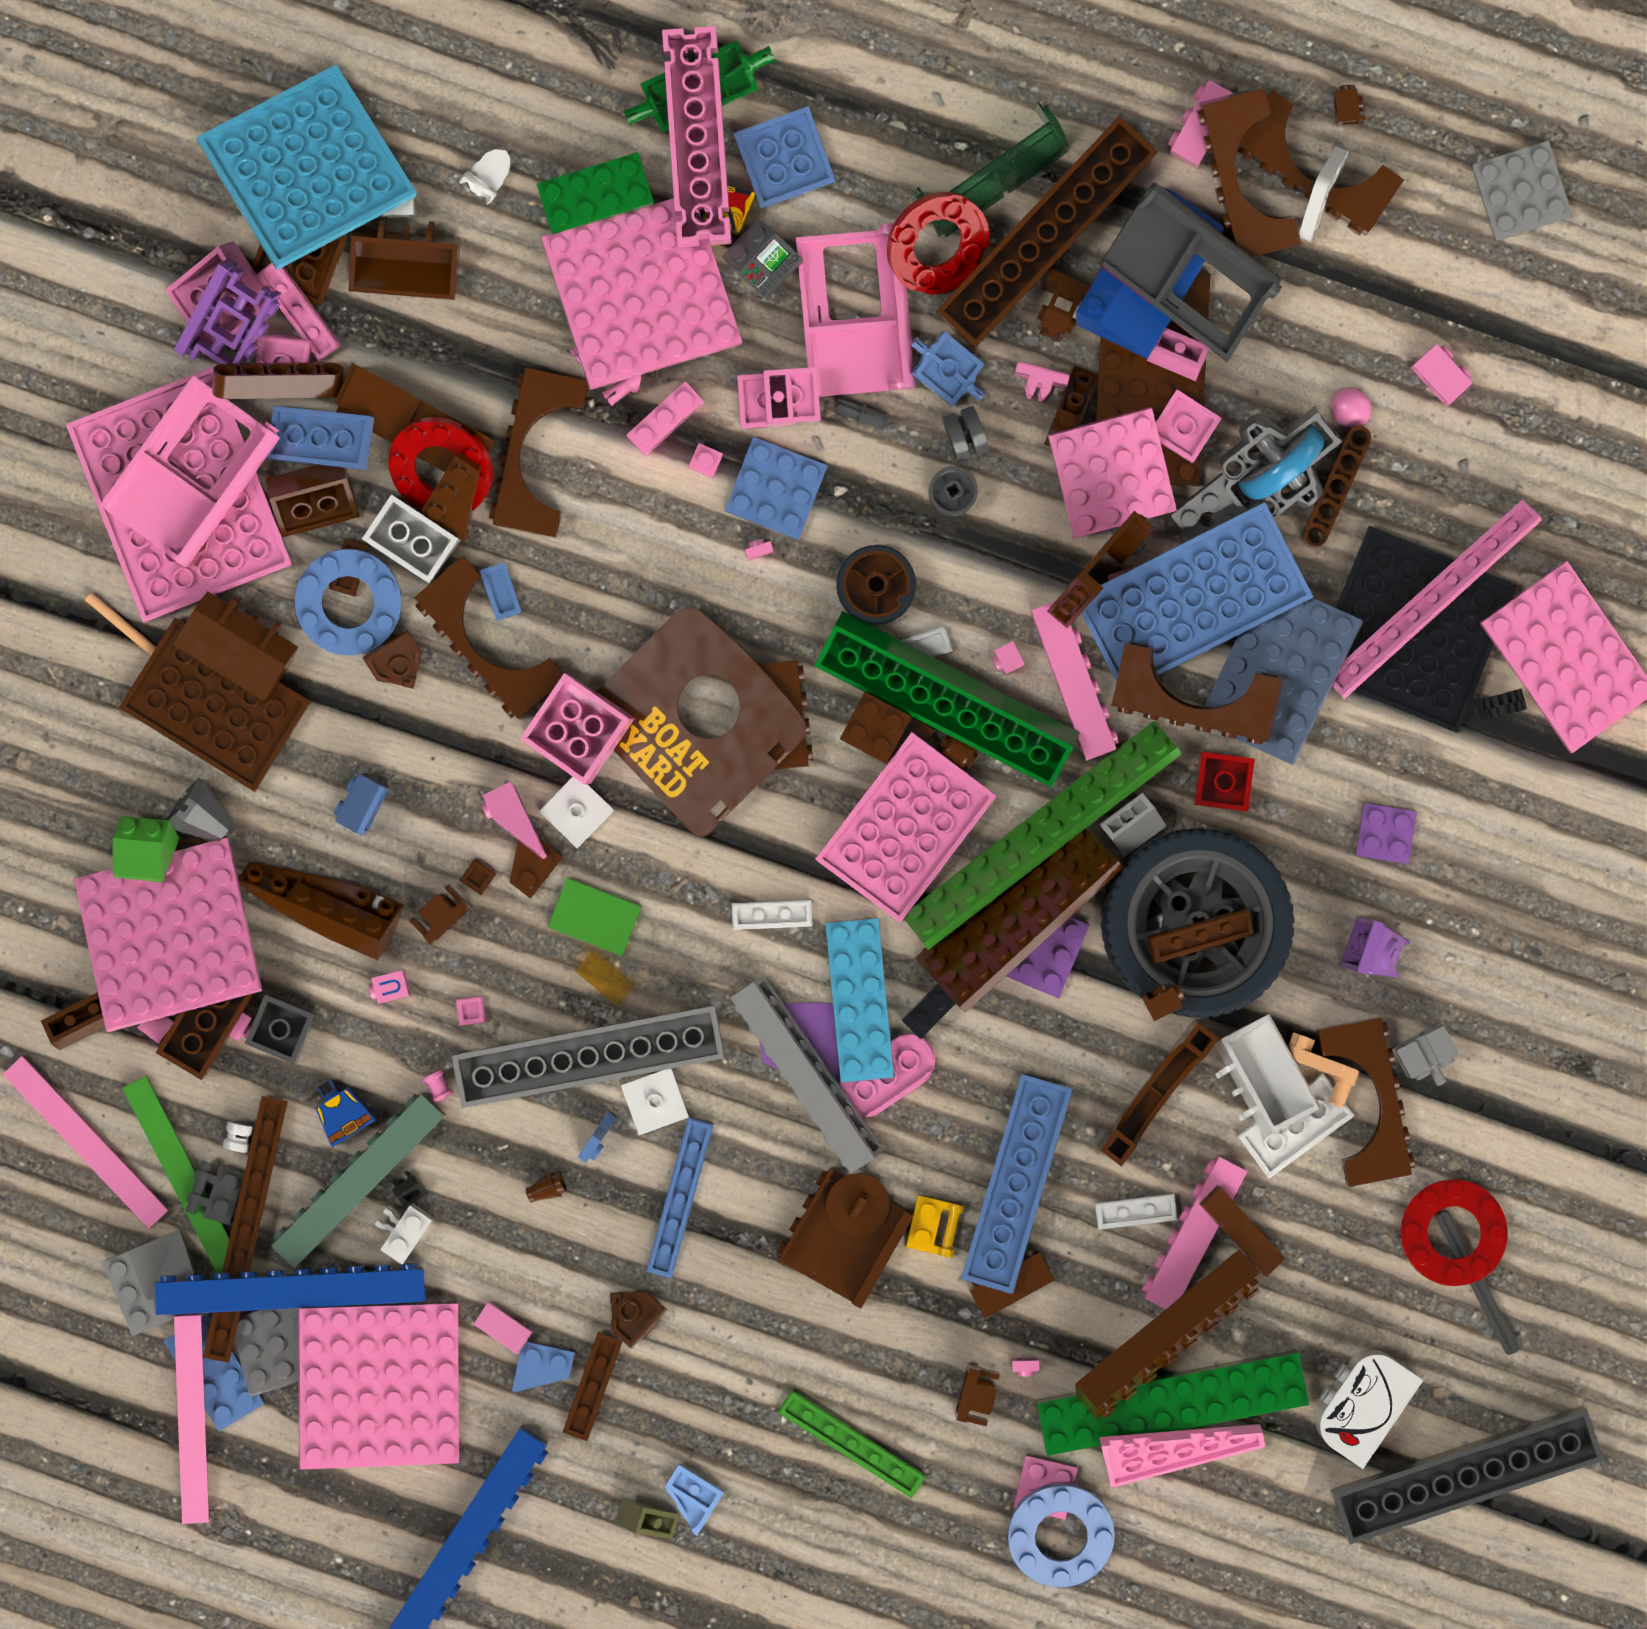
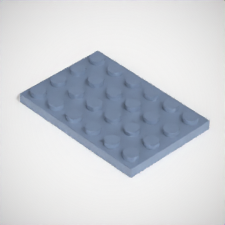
M1311 598L1239 634L1204 707L1221 706L1237 700L1247 692L1254 680L1255 673L1258 671L1283 676L1284 681L1270 740L1268 742L1263 741V745L1247 742L1248 737L1237 735L1236 739L1294 766L1363 621L1317 599Z

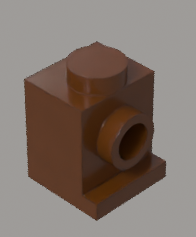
M1355 85L1340 86V90H1336L1333 94L1336 126L1363 124L1365 115H1359V112L1363 111L1362 95L1358 96Z
M1166 984L1160 985L1151 991L1153 995L1149 997L1146 992L1141 994L1154 1022L1182 1008L1181 1000L1185 998L1178 984L1169 987Z

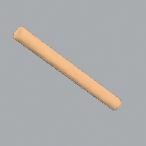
M92 592L85 599L87 603L150 656L156 648L153 643Z

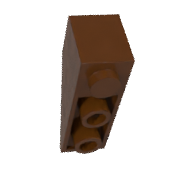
M1077 366L1073 367L1044 445L1050 447L1049 434L1080 426L1098 379L1097 374Z

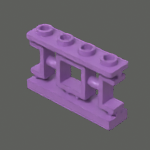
M227 258L218 264L173 351L181 356L188 354L189 358L193 361L203 352L219 364L232 363L233 358L222 352L224 345L226 344L233 350L241 346L233 363H245L256 352L258 346L255 343L258 337L261 338L267 331L269 324L266 322L269 316H273L280 306L278 299L281 296V292L278 290L273 292L270 290L271 287L266 285L257 294L239 282L245 270L242 268L237 269L238 263ZM225 287L238 294L235 302L227 296L219 300ZM247 301L256 307L263 304L257 317L244 308ZM224 309L243 321L236 337L216 325ZM203 329L216 338L213 345L204 339L197 342Z

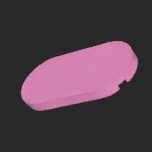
M903 1034L891 1040L893 1078L842 1083L840 1080V1087L861 1117H871L879 1114L929 1079L935 1067V1054L931 1045L924 1038L920 1039L915 1034Z

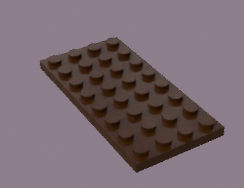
M1198 273L1182 301L1208 320L1211 274ZM1172 320L1168 324L1167 329L1198 341ZM1100 337L1096 422L1148 407L1152 408L1156 422L1176 390L1204 406L1206 359L1197 380L1194 381L1147 361V358ZM1161 444L1170 484L1199 487L1201 452L1192 464Z
M1084 829L928 950L925 947L915 959L959 1008L966 1013L1124 867L1087 829Z

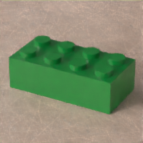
M638 152L536 183L552 235L654 205Z

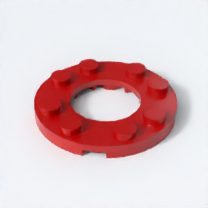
M937 192L916 200L903 210L890 231L887 241V259L892 272L910 290L925 292L928 295L945 293L959 287L981 264L980 260L985 249L988 250L989 227L982 211L970 199L957 193ZM947 219L956 223L960 230L961 239L954 255L946 262L938 265H925L919 262L915 257L913 247L918 239L920 230H923L924 226L935 220Z
M442 417L418 419L407 425L399 433L390 448L388 463L392 481L401 496L419 511L422 510L434 491L429 483L423 482L420 479V474L416 470L418 453L427 447H444L455 455L461 452L481 466L477 492L472 506L473 510L483 502L490 491L493 481V466L485 445L476 434L474 436L461 427L462 424L451 419Z
M1451 1179L1433 1183L1414 1196L1404 1212L1400 1227V1238L1407 1260L1420 1275L1439 1285L1459 1287L1473 1284L1486 1277L1495 1269L1506 1249L1508 1228L1502 1208L1489 1192L1474 1183ZM1459 1207L1466 1209L1475 1216L1480 1226L1481 1236L1478 1246L1471 1254L1464 1258L1450 1259L1443 1257L1433 1249L1429 1242L1428 1227L1430 1220L1437 1212L1444 1208Z

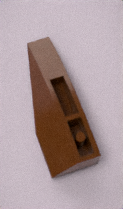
M249 862L238 877L239 885L283 915L331 941L375 960H379L391 942L404 908V904L355 883L255 862Z

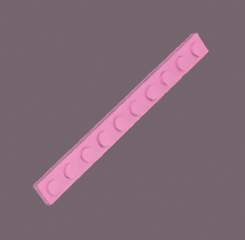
M1522 499L1346 658L1332 684V688L1343 699L1350 695L1541 522V517Z

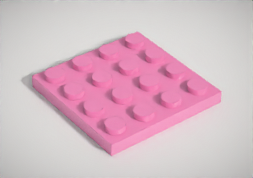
M1151 407L1048 435L1074 539L1119 527L1134 510L1147 518L1177 511Z

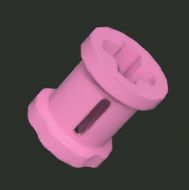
M442 1069L421 1079L422 1083H426L433 1097L432 1103L454 1093L453 1089H449L443 1077L444 1072Z

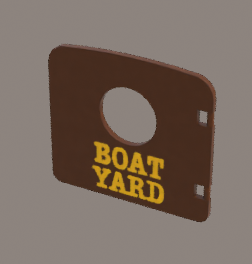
M685 608L676 612L597 691V693L615 703L635 718L615 747V753L676 817L698 837L710 834L802 742L806 733V724L803 716L773 679L720 626L702 611L694 608ZM703 675H715L728 681L735 689L740 703L739 716L734 726L726 734L713 739L701 738L691 733L682 723L678 711L679 698L685 686L693 679ZM780 743L785 749L774 759L769 752ZM721 800L727 807L716 817L710 810Z

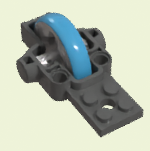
M1316 406L1285 430L1260 413L1251 416L1241 425L1238 432L1242 440L1222 456L1220 461L1222 473L1176 508L1177 511L1170 513V516L1189 539L1264 501H1271L1273 503L1269 510L1273 518H1275L1293 503L1304 509L1314 504L1322 496L1324 489L1313 464L1339 445L1342 440L1338 432L1333 430ZM1314 421H1317L1321 425L1325 432L1330 436L1329 438H1327L1326 440L1324 439V435L1321 432V430L1315 424H1313ZM1254 445L1260 449L1259 452H1249V449ZM1231 461L1240 463L1239 468L1235 471L1228 470L1226 466ZM1304 471H1307L1308 477L1303 474ZM1238 482L1243 494L1252 500L1244 503L1231 486ZM1289 484L1292 490L1283 493L1282 489ZM1212 512L1215 515V520L1211 524L1202 523L1200 517L1203 513Z

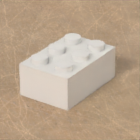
M392 494L362 538L429 584L435 580L460 542L458 538Z

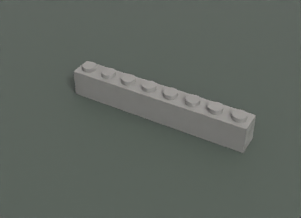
M762 975L730 997L735 1010L748 1023L750 1032L759 1039L766 1055L772 1058L778 1067L781 1077L790 1084L797 1100L802 1102L809 1112L812 1122L817 1124L823 1132L825 1141L838 1154L841 1164L850 1173H853L884 1151L765 976Z

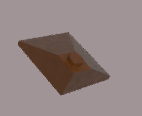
M343 235L284 266L307 299L320 307L325 300L346 243L347 235ZM261 244L252 265L256 274L272 263Z

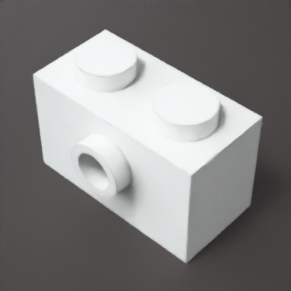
M1141 793L1103 821L1100 826L1121 855L1126 857L1165 828L1166 824L1151 802Z

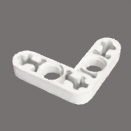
M1336 146L1319 173L1301 225L1300 238L1312 242L1318 229L1328 194L1345 165L1349 151Z

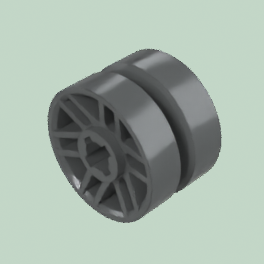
M974 406L960 411L962 422L959 421L955 413L942 417L946 434L958 463L971 458L970 446L977 456L990 451Z
M957 466L943 468L931 480L928 491L929 500L934 509L942 515L949 517L963 515L972 508L978 494L976 480L964 468ZM956 487L958 494L950 496L948 489Z

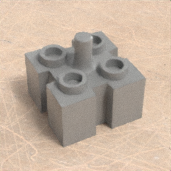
M1438 1023L1412 1038H1408L1391 1047L1406 1077L1420 1080L1431 1074L1437 1086L1446 1082L1439 1066L1443 1068L1455 1061L1454 1056L1459 1054L1445 1026Z

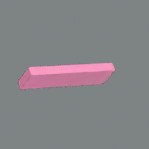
M271 263L256 274V277L264 287L267 285L271 287V291L275 292L278 290L281 292V296L278 299V302H280L279 308L300 337L311 340V352L318 361H321L341 346V343L285 267L276 270Z

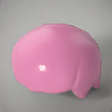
M1354 387L1341 388L1333 395L1330 402V410L1334 420L1347 429L1364 425L1371 416L1372 406L1370 400L1360 389Z

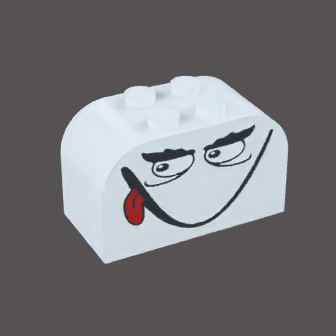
M1376 1349L1360 1351L1349 1360L1347 1365L1343 1363L1334 1376L1337 1380L1332 1387L1328 1385L1320 1395L1319 1399L1322 1402L1319 1404L1315 1414V1425L1324 1441L1362 1469L1423 1382L1410 1369L1388 1354Z

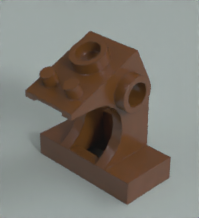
M1051 268L1041 289L1052 293L1053 296L1048 306L1042 305L1037 319L1041 321L1038 327L1041 330L1039 334L1048 336L1055 342H1058L1059 338L1063 339L1065 332L1071 334L1077 319L1072 317L1091 286ZM1058 296L1073 303L1069 312L1054 306Z

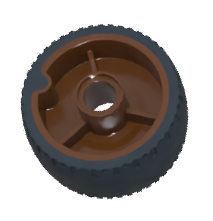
M883 545L865 546L851 553L842 563L836 581L837 595L841 605L849 615L870 625L887 624L901 617L912 604L916 592L915 573L909 561L897 550ZM874 577L881 578L884 582V588L879 592H874L869 588V581Z

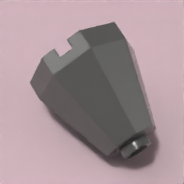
M198 777L186 789V794L183 798L180 797L175 803L166 820L171 822L174 830L202 839L220 841L223 838H229L234 830L231 826L233 824L232 817L209 785Z

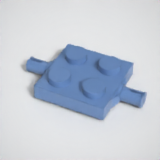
M941 331L936 340L929 346L920 340L919 337H916L913 340L914 342H911L910 346L922 354L919 363L911 372V375L949 406L954 407L959 398L967 392L976 398L977 401L983 398L982 396L985 395V392L976 386L974 382L984 363L949 334Z

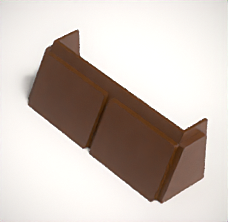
M354 363L335 400V403L339 405L336 410L337 413L374 417L372 433L391 443L410 423L427 417H442L462 424L461 427L474 436L476 434L485 445L489 455H491L497 444L488 436ZM431 446L421 450L417 457L446 472L456 455L444 447Z

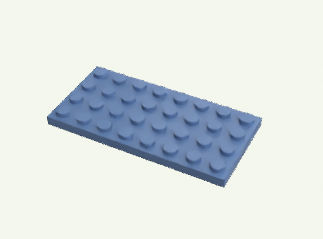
M1264 501L1100 584L1103 587L1102 591L1081 614L1117 682L1124 645L1127 641L1154 647V666L1157 675H1160L1313 598V595Z

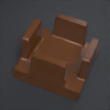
M450 884L445 889L457 901L458 904L455 907L443 894L435 895L419 910V914L431 926L429 931L416 917L410 920V923L423 935V938L429 944H434L472 908L470 903Z
M968 1363L955 1410V1418L957 1421L987 1426V1418L972 1415L969 1412L976 1411L987 1415L991 1414L997 1392L995 1384L980 1380L978 1376L981 1375L999 1380L1000 1373Z

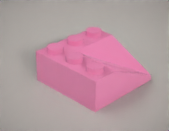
M564 673L520 739L586 785L592 783L635 718L615 703Z

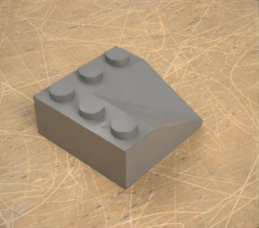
M181 1230L142 1244L102 1262L132 1336L174 1319V1314H155L154 1281H159L160 1276L176 1275V1280L187 1279L188 1274H198Z

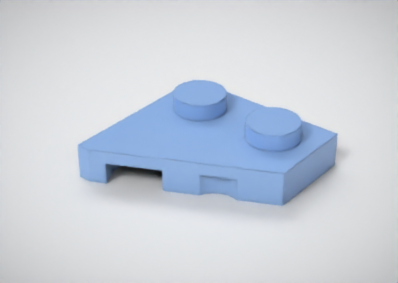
M680 1463L665 1485L669 1495L677 1504V1508L690 1525L692 1532L697 1536L724 1494V1490Z

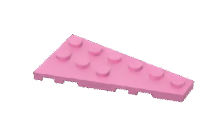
M1260 1424L1099 1437L1111 1488L1265 1447Z

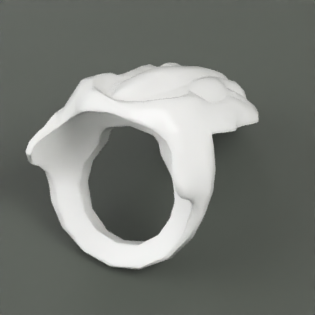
M495 149L487 152L473 166L471 171L464 173L459 183L468 182L470 190L477 196H485L486 204H490L509 173L511 162L507 151Z

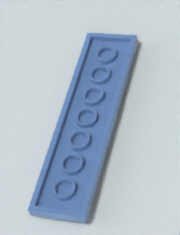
M1021 1074L961 1277L962 1280L1013 1294L1073 1089Z

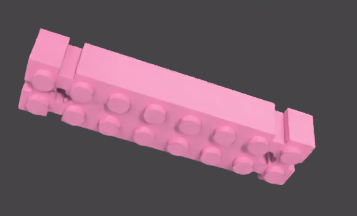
M716 26L695 27V34L685 35L684 28L662 30L665 57H671V61L664 62L674 205L676 216H682V221L676 222L678 248L700 246L699 239H709L710 245L732 244L730 219L723 218V212H729L719 61L718 58H712V54L718 53ZM688 53H694V56L698 57V59H694L695 62L691 63L688 59L684 58L685 56L689 57ZM704 211L706 216L710 217L709 219L706 218V222H700L696 215L700 216L699 212Z

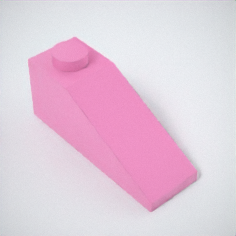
M512 782L482 795L485 800L482 808L488 819L493 818L500 827L542 859L548 857Z

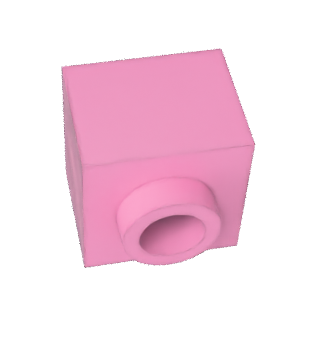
M1014 641L993 651L995 657L991 659L998 672L1003 670L1004 674L1007 675L1025 665Z

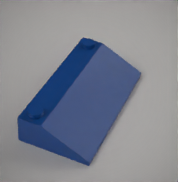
M1162 187L1219 232H1223L1224 226L1177 193ZM1193 255L1173 287L1174 295L1181 300L1184 299L1205 263V260L1199 255ZM1103 267L1076 311L1077 326L1147 359L1171 321L1170 318Z

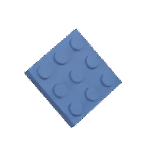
M809 106L734 133L760 209L836 183Z
M753 437L725 512L799 540L828 465Z

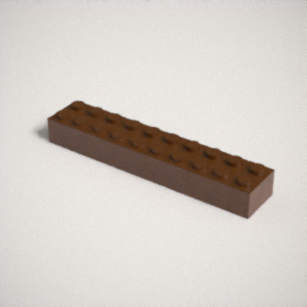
M1118 116L938 308L936 315L975 350L1146 168L1158 152Z

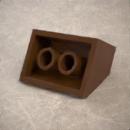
M314 465L266 478L269 500L282 537L360 517L347 468Z

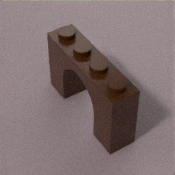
M797 660L759 664L803 716L802 708L808 707L806 692L800 691V681H805L803 665L798 666ZM805 718V734H810L809 718ZM806 737L774 770L809 766L808 761L813 760L812 745H806ZM778 743L769 754L775 759L785 748Z

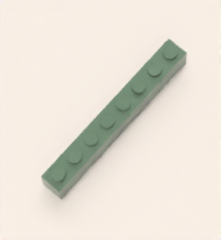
M424 1093L419 1097L414 1094L404 1104L407 1109L400 1116L395 1113L385 1123L388 1128L381 1135L377 1131L366 1142L370 1147L363 1154L357 1151L348 1161L351 1166L344 1173L339 1170L329 1180L332 1185L326 1191L321 1188L310 1199L313 1204L307 1210L302 1207L291 1218L295 1223L288 1230L283 1226L274 1235L273 1238L276 1242L272 1247L293 1268L297 1267L446 1116Z

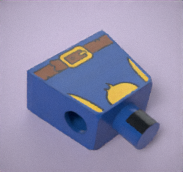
M329 1080L317 1088L325 1102L317 1106L316 1111L331 1147L336 1146L377 1120L372 1111L350 1087L339 1093L332 1081Z

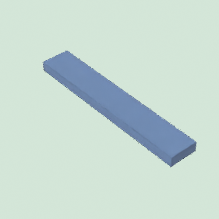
M688 1117L646 1272L672 1279L714 1126L712 1123Z

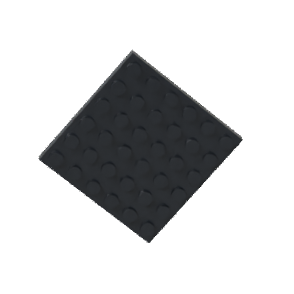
M1368 526L1336 605L1337 609L1363 621L1346 658L1455 560ZM1484 572L1353 692L1458 733L1494 645L1480 625V622L1511 601L1517 585Z

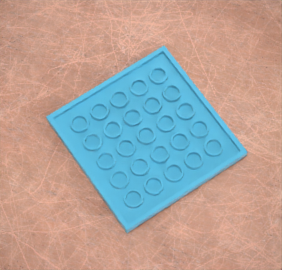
M337 65L318 73L196 137L202 151L276 270L417 197L416 190Z

